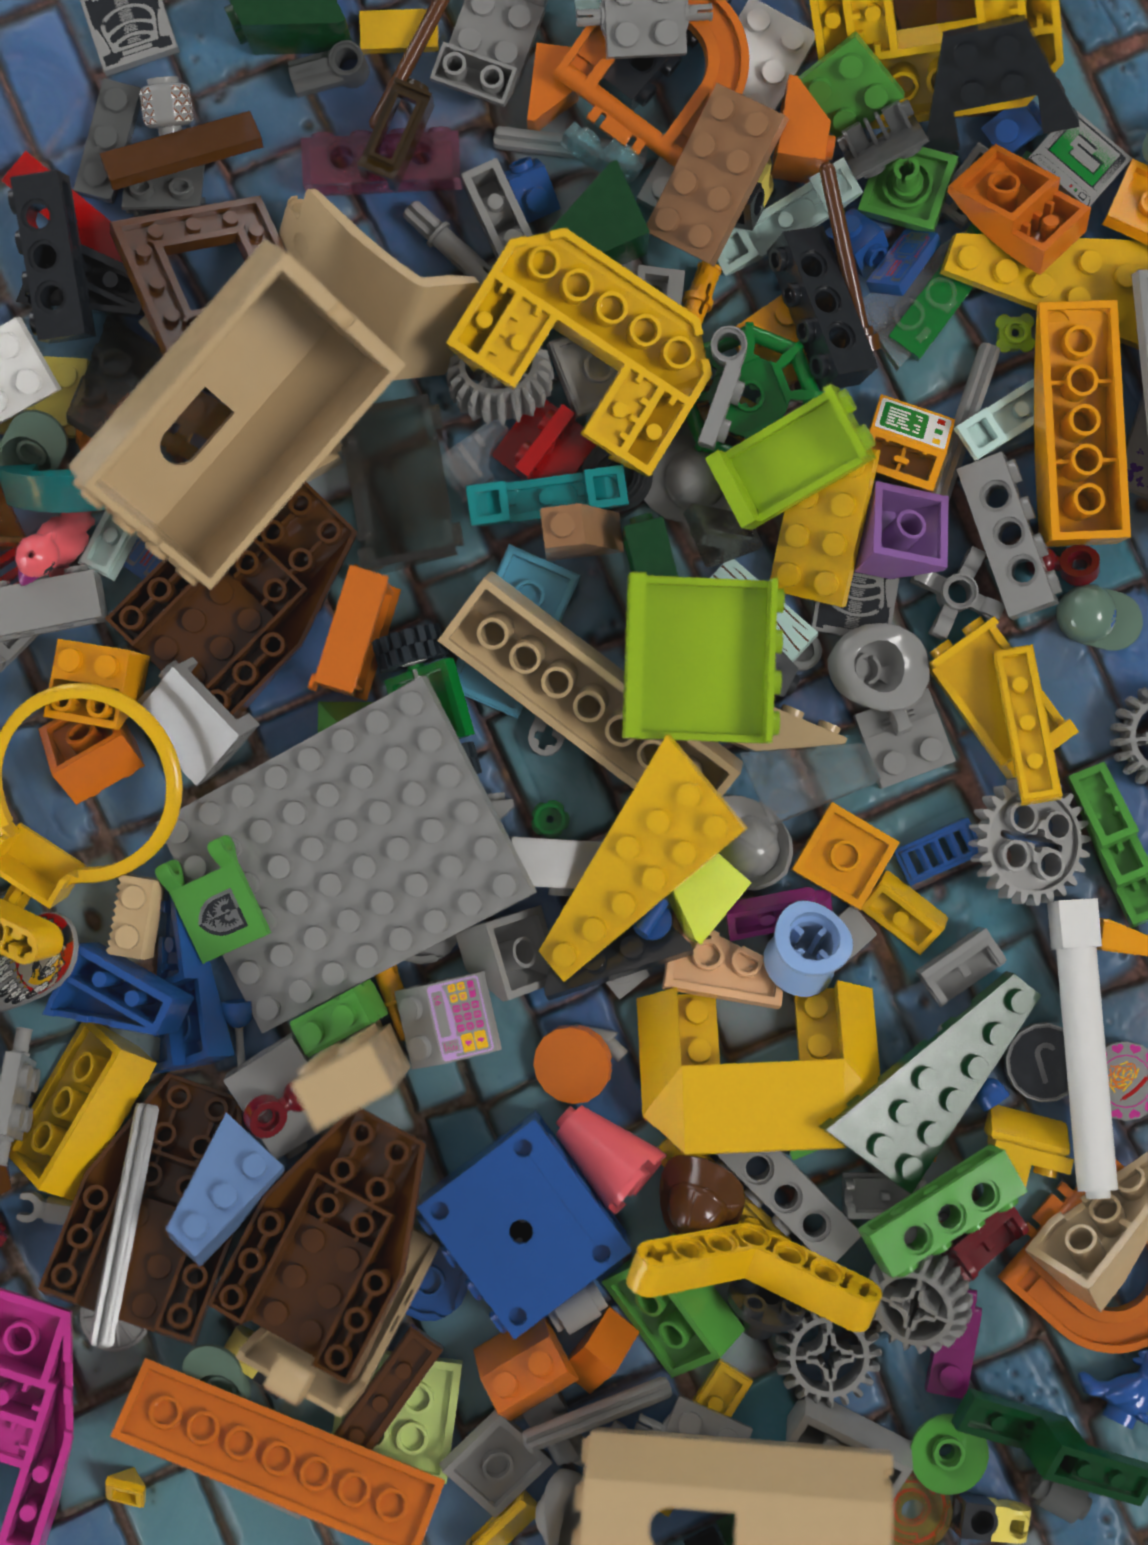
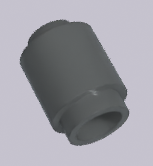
M1038 1471L1034 1474L1029 1485L1028 1495L1035 1499L1036 1505L1070 1524L1074 1523L1077 1519L1083 1520L1091 1508L1092 1498L1089 1497V1492L1044 1480Z

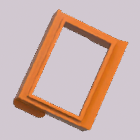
M357 564L349 565L316 674L312 673L308 689L316 692L320 685L328 690L364 701L368 700L378 667L371 642L388 635L401 593V589L388 583L389 576L360 568Z

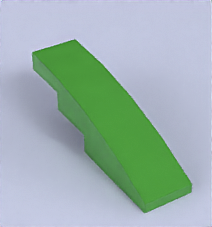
M1104 761L1069 775L1067 779L1077 806H1082L1083 808L1080 814L1083 821H1088L1089 823L1086 829L1130 928H1134L1148 922V856L1137 836L1139 829Z

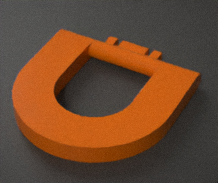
M688 0V5L712 3L713 7L710 11L713 12L712 21H689L687 27L698 39L703 49L705 73L700 86L665 134L599 85L616 60L606 59L605 37L600 25L585 27L554 71L553 76L594 106L586 117L589 122L594 125L600 115L605 116L599 129L618 144L625 147L632 137L636 141L629 152L634 156H639L641 150L646 146L675 168L716 83L739 94H743L749 72V47L743 26L737 14L726 0Z
M1116 1160V1169L1118 1172L1121 1169H1123L1124 1166L1118 1160ZM1061 1181L1056 1189L1065 1196L1064 1199L1061 1201L1051 1193L1037 1208L1031 1217L1040 1224L1039 1228L1036 1229L1026 1221L1029 1228L1027 1235L1031 1237L1030 1240L997 1277L1059 1333L1081 1347L1109 1354L1129 1353L1148 1347V1282L1143 1291L1134 1300L1118 1307H1105L1100 1313L1069 1293L1025 1251L1026 1247L1051 1217L1060 1211L1062 1214H1065L1082 1202L1081 1197L1086 1193L1077 1191V1186L1072 1190L1067 1183Z

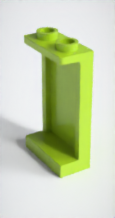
M829 384L823 388L825 391L823 394L726 452L717 450L705 458L741 528L749 530L757 528L876 458L871 447L876 445L875 440L865 424L859 426L852 413L857 410L856 404L845 388L840 391L838 387Z

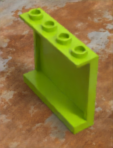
M630 572L627 583L622 738L663 740L667 734H670L674 740L772 743L773 735H779L780 711H774V695H780L782 686L781 670H775L776 654H781L783 649V630L776 628L777 613H783L785 592L784 589H778V578H772L768 581L647 576V573Z

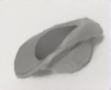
M675 435L653 471L652 486L644 499L651 509L664 518L683 523H701L712 520L729 506L705 460L711 454L704 451L698 452L694 448L695 441L693 436Z
M876 623L865 624L852 629L835 644L827 659L830 679L839 693L855 703L879 711H903L915 706L922 699L930 680L929 657L926 648L914 633L899 625Z
M733 795L723 797L748 829L720 851L719 854L752 882L746 890L756 891L773 885L788 873L793 856L792 838L785 824L761 802L744 796Z
M559 1469L554 1473L547 1483L544 1494L537 1503L535 1511L536 1525L546 1545H571L573 1529H577V1526L581 1525V1512L574 1510L576 1485H580L584 1476L574 1470Z

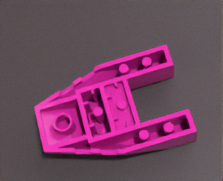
M0 1288V1462L21 1468L0 1531V1545H45L59 1505L74 1440L72 1310Z

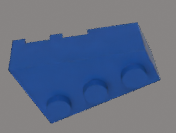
M99 942L79 943L77 961L71 975L61 986L53 990L42 1015L52 1017L59 1016L85 1023L92 1022L118 1029L162 1035L178 1033L194 996L125 957L108 954L106 951L108 947Z

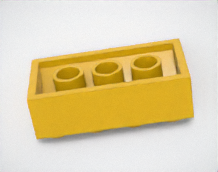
M81 1022L31 1107L33 1109V1120L30 1131L24 1132L22 1141L14 1140V1142H11L9 1158L38 1190L74 1201L85 1172L116 1135L124 1119L129 1115L142 1088L149 1081L157 1062L139 1046L102 1024Z

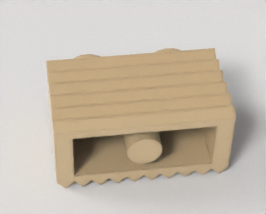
M133 874L122 875L118 878L121 883L116 886L119 889V892L115 894L118 899L114 901L117 907L113 909L115 915L111 919L114 923L110 925L113 931L109 933L111 939L107 943L110 947L106 951L110 955L141 960L153 958L161 915L160 906L161 901H163L165 887L157 878Z

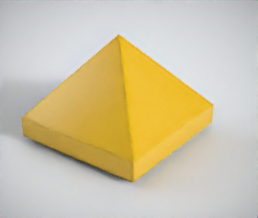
M135 1467L107 1476L105 1481V1498L107 1500L144 1508L146 1503V1486Z

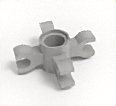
M972 546L971 549L967 550L957 574L950 576L948 579L936 572L911 577L910 583L935 593L937 602L941 607L929 630V635L940 640L947 638L957 614L965 609L974 611L986 619L994 616L997 620L1000 619L1005 608L1004 604L979 594L978 585L974 580L986 556V552ZM950 584H959L964 588L966 592L964 603H956L950 599L948 594Z

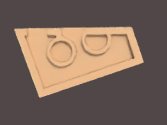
M673 912L672 926L691 944L694 954L665 964L663 990L677 987V992L773 1009H779L782 1006L783 990L775 985L768 976L764 966L763 955L744 945L742 947L719 936L720 933L715 930L709 934L702 944L690 941L684 936Z

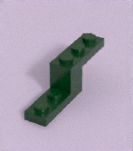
M968 1388L951 1420V1423L959 1432L1024 1450L1044 1480L1137 1506H1142L1148 1496V1462L1087 1445L1067 1416Z

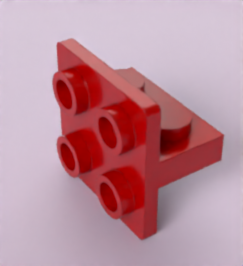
M546 399L544 407H535L536 410L533 417L523 414L520 422L516 421L492 454L496 461L520 479L530 480L577 473L584 464L588 454L597 445L580 434L584 427L575 421V412L564 404L557 408Z

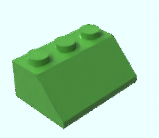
M672 1233L666 1237L675 1236L676 1234ZM634 1257L602 1281V1284L633 1326L640 1331L639 1334L671 1378L721 1358L745 1331L733 1310L726 1304L713 1285L657 1297H643L634 1293L626 1283Z

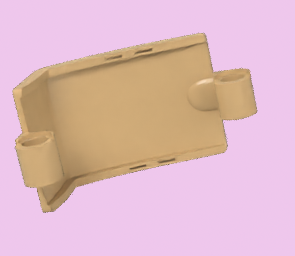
M307 189L304 199H297V195L291 196L288 199L278 233L283 245L298 263L406 364L394 380L446 374L449 369L450 357L454 356V352L445 343L479 290L480 283L474 276L456 275L420 277L371 240L317 189Z
M413 1227L405 1276L359 1378L346 1385L314 1367L312 1363L315 1357L263 1327H260L240 1347L236 1358L266 1375L267 1379L263 1383L264 1388L296 1407L306 1398L336 1416L343 1417L360 1398L372 1379L440 1248V1242Z

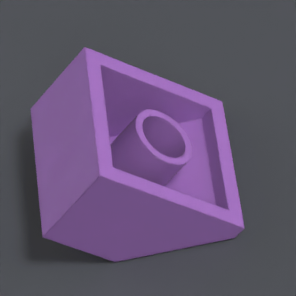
M875 481L854 572L896 579L946 570L948 568L949 496Z

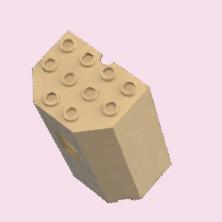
M265 239L69 464L68 467L76 477L72 483L81 490L80 494L100 510L105 506L104 509L114 517L113 520L130 535L137 532L136 535L145 542L144 545L162 561L167 558L176 567V571L190 584L195 586L200 581L211 590L402 371L406 364L358 318L351 314L337 298L287 251ZM206 387L232 410V413L190 460L184 463L169 462L161 453V439L170 426L203 388Z
M596 1427L590 1431V1436L588 1435L587 1438H583L581 1462L586 1464L584 1479L580 1482V1485H576L574 1510L581 1512V1525H578L577 1529H573L571 1545H655L650 1536V1522L652 1517L664 1508L736 1513L734 1545H892L893 1489L889 1475L893 1476V1455L890 1450L611 1427Z

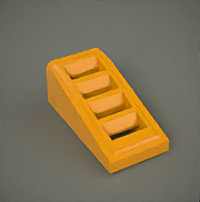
M1099 918L1102 946L1097 947V950L1148 956V935L1113 920Z

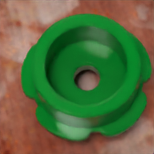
M549 800L548 803L540 802L532 811L533 820L531 825L538 835L543 834L548 839H555L561 836L562 830L567 829L569 826V814L564 811L563 804L556 800ZM547 816H553L554 821L548 823L546 821Z

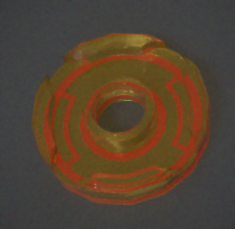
M913 1470L893 1499L892 1545H934L943 1538L950 1528L953 1509L949 1495L938 1494L927 1489L917 1479ZM909 1500H918L923 1505L921 1514L916 1518L910 1519L902 1515V1507Z

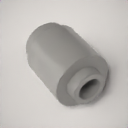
M592 1281L554 1309L548 1316L558 1332L566 1329L568 1334L572 1335L602 1315L600 1311L608 1307V1304L594 1281Z

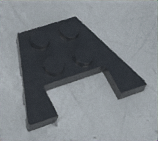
M1025 14L943 31L926 133L929 142L924 144L925 148L944 153L960 150L955 117L956 111L1031 96H1038L1043 134L1079 127L1078 113L1072 107L1061 81L1052 70L1048 57Z

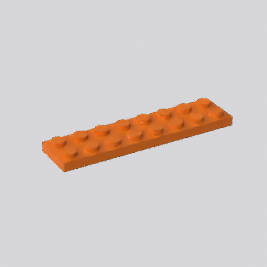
M147 1358L144 1359L110 1435L112 1439L371 1545H421L446 1481Z

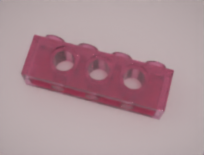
M437 126L428 129V132H423L413 156L419 152H426L431 155V159L423 165H417L410 161L397 192L389 189L387 179L373 173L370 174L368 180L360 176L357 162L366 148L372 134L371 131L357 130L351 132L350 136H334V134L329 132L313 133L311 138H301L302 174L305 191L307 189H317L324 196L463 190L459 131H451L448 127ZM405 128L390 130L389 134L385 135L377 154H388L393 157ZM346 155L353 158L352 163L346 168L340 169L334 166L335 160L340 156Z

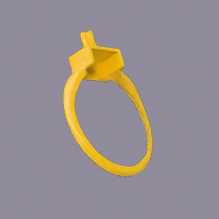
M70 683L58 685L41 691L27 699L12 713L0 732V877L11 883L3 900L25 909L32 897L50 909L67 898L75 884L108 881L135 870L151 859L170 837L176 825L182 803L183 783L180 762L176 750L162 725L136 700L117 690L96 684ZM65 699H89L108 704L132 718L153 742L160 756L165 774L166 799L164 810L152 836L139 850L129 857L109 865L86 867L84 863L20 822L16 826L12 822L13 818L5 800L2 784L4 755L9 741L19 725L33 712L45 705Z

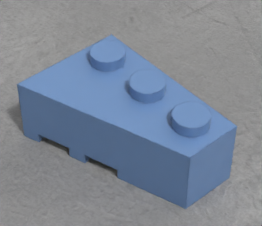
M225 1113L166 1228L171 1240L199 1267L257 1209L263 1195L286 1174L284 1166L227 1113Z

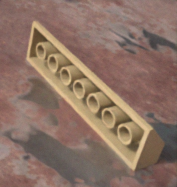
M490 571L483 578L437 640L633 789L663 741L622 738L624 671L493 571ZM675 740L721 796L724 795L741 774L743 761L718 742Z

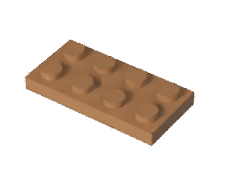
M716 83L646 224L650 235L715 267L789 119L778 111Z

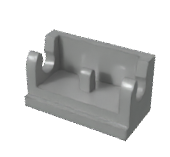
M977 927L915 970V973L937 1005L942 1007L997 967L1005 964L1007 959L991 937L987 928Z
M842 1172V1212L847 1219H873L911 1195L880 1172ZM923 1178L913 1193L927 1184Z

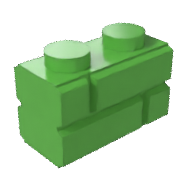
M368 979L290 1021V1027L307 1057H310L378 1021L388 1014V1009L374 983Z

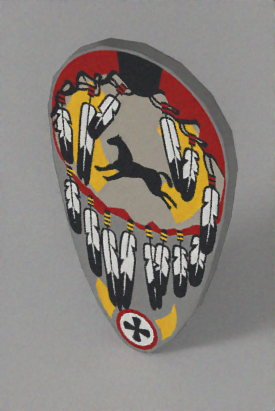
M43 912L38 915L57 925L62 932L63 947L57 956L24 965L0 954V1011H8L45 996L61 986L71 975L77 961L79 942L77 930L69 918L58 912Z

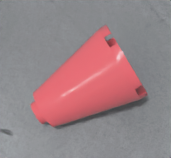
M583 1105L576 1110L570 1106L555 1123L559 1127L556 1133L557 1138L612 1215H616L627 1205L623 1201L627 1195L629 1197L632 1195L636 1196L662 1164L661 1160L667 1156L661 1149Z

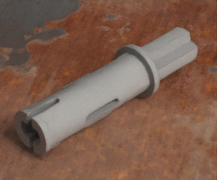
M413 201L404 211V219L428 240L426 245L430 248L433 246L437 248L464 275L476 277L481 287L492 267L449 229L450 223L447 221L442 223L421 202Z

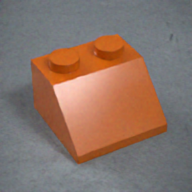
M789 74L780 108V113L784 114L789 120L774 148L771 175L773 179L807 184L810 182L809 178L819 172L822 163L832 160L836 136L829 135L831 120L799 77Z
M54 719L38 728L51 775L76 805L98 795L105 788L133 775L137 770L145 766L138 743L126 722H124L120 730Z
M546 1316L515 1340L506 1331L504 1334L499 1333L473 1349L479 1377L498 1415L509 1421L514 1420L579 1380Z

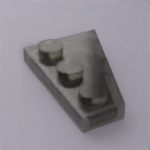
M107 315L102 335L91 353V361L85 375H82L66 413L67 423L93 438L161 360L163 355L160 348Z

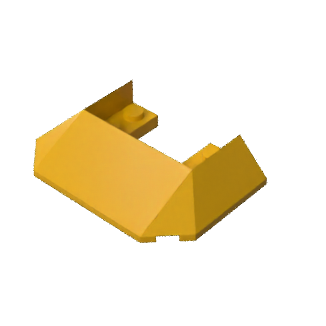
M809 0L818 61L856 31L903 88L905 94L900 103L908 99L914 111L913 115L918 122L929 121L943 31L1025 14L1048 57V62L1054 73L1064 63L1059 0H975L976 18L901 30L896 28L893 0ZM1035 96L956 111L955 117L1025 107ZM883 114L880 115L884 127H889ZM876 119L870 123L872 129L880 128Z
M567 228L552 230L548 233L529 237L523 236L510 239L445 345L473 371L480 368L513 390L552 328L618 371L580 434L610 453L608 459L650 477L712 376L710 361L706 357L702 339L704 334L700 318Z
M837 980L834 988H826L817 995L810 997L793 995L798 1061L720 1064L715 998L692 994L678 995L677 987L636 998L642 1117L666 1136L684 1155L846 1149L847 1147L819 1126L829 1118H836L848 1108L847 1103L857 1094L862 1096L878 1083L880 1065L873 988Z

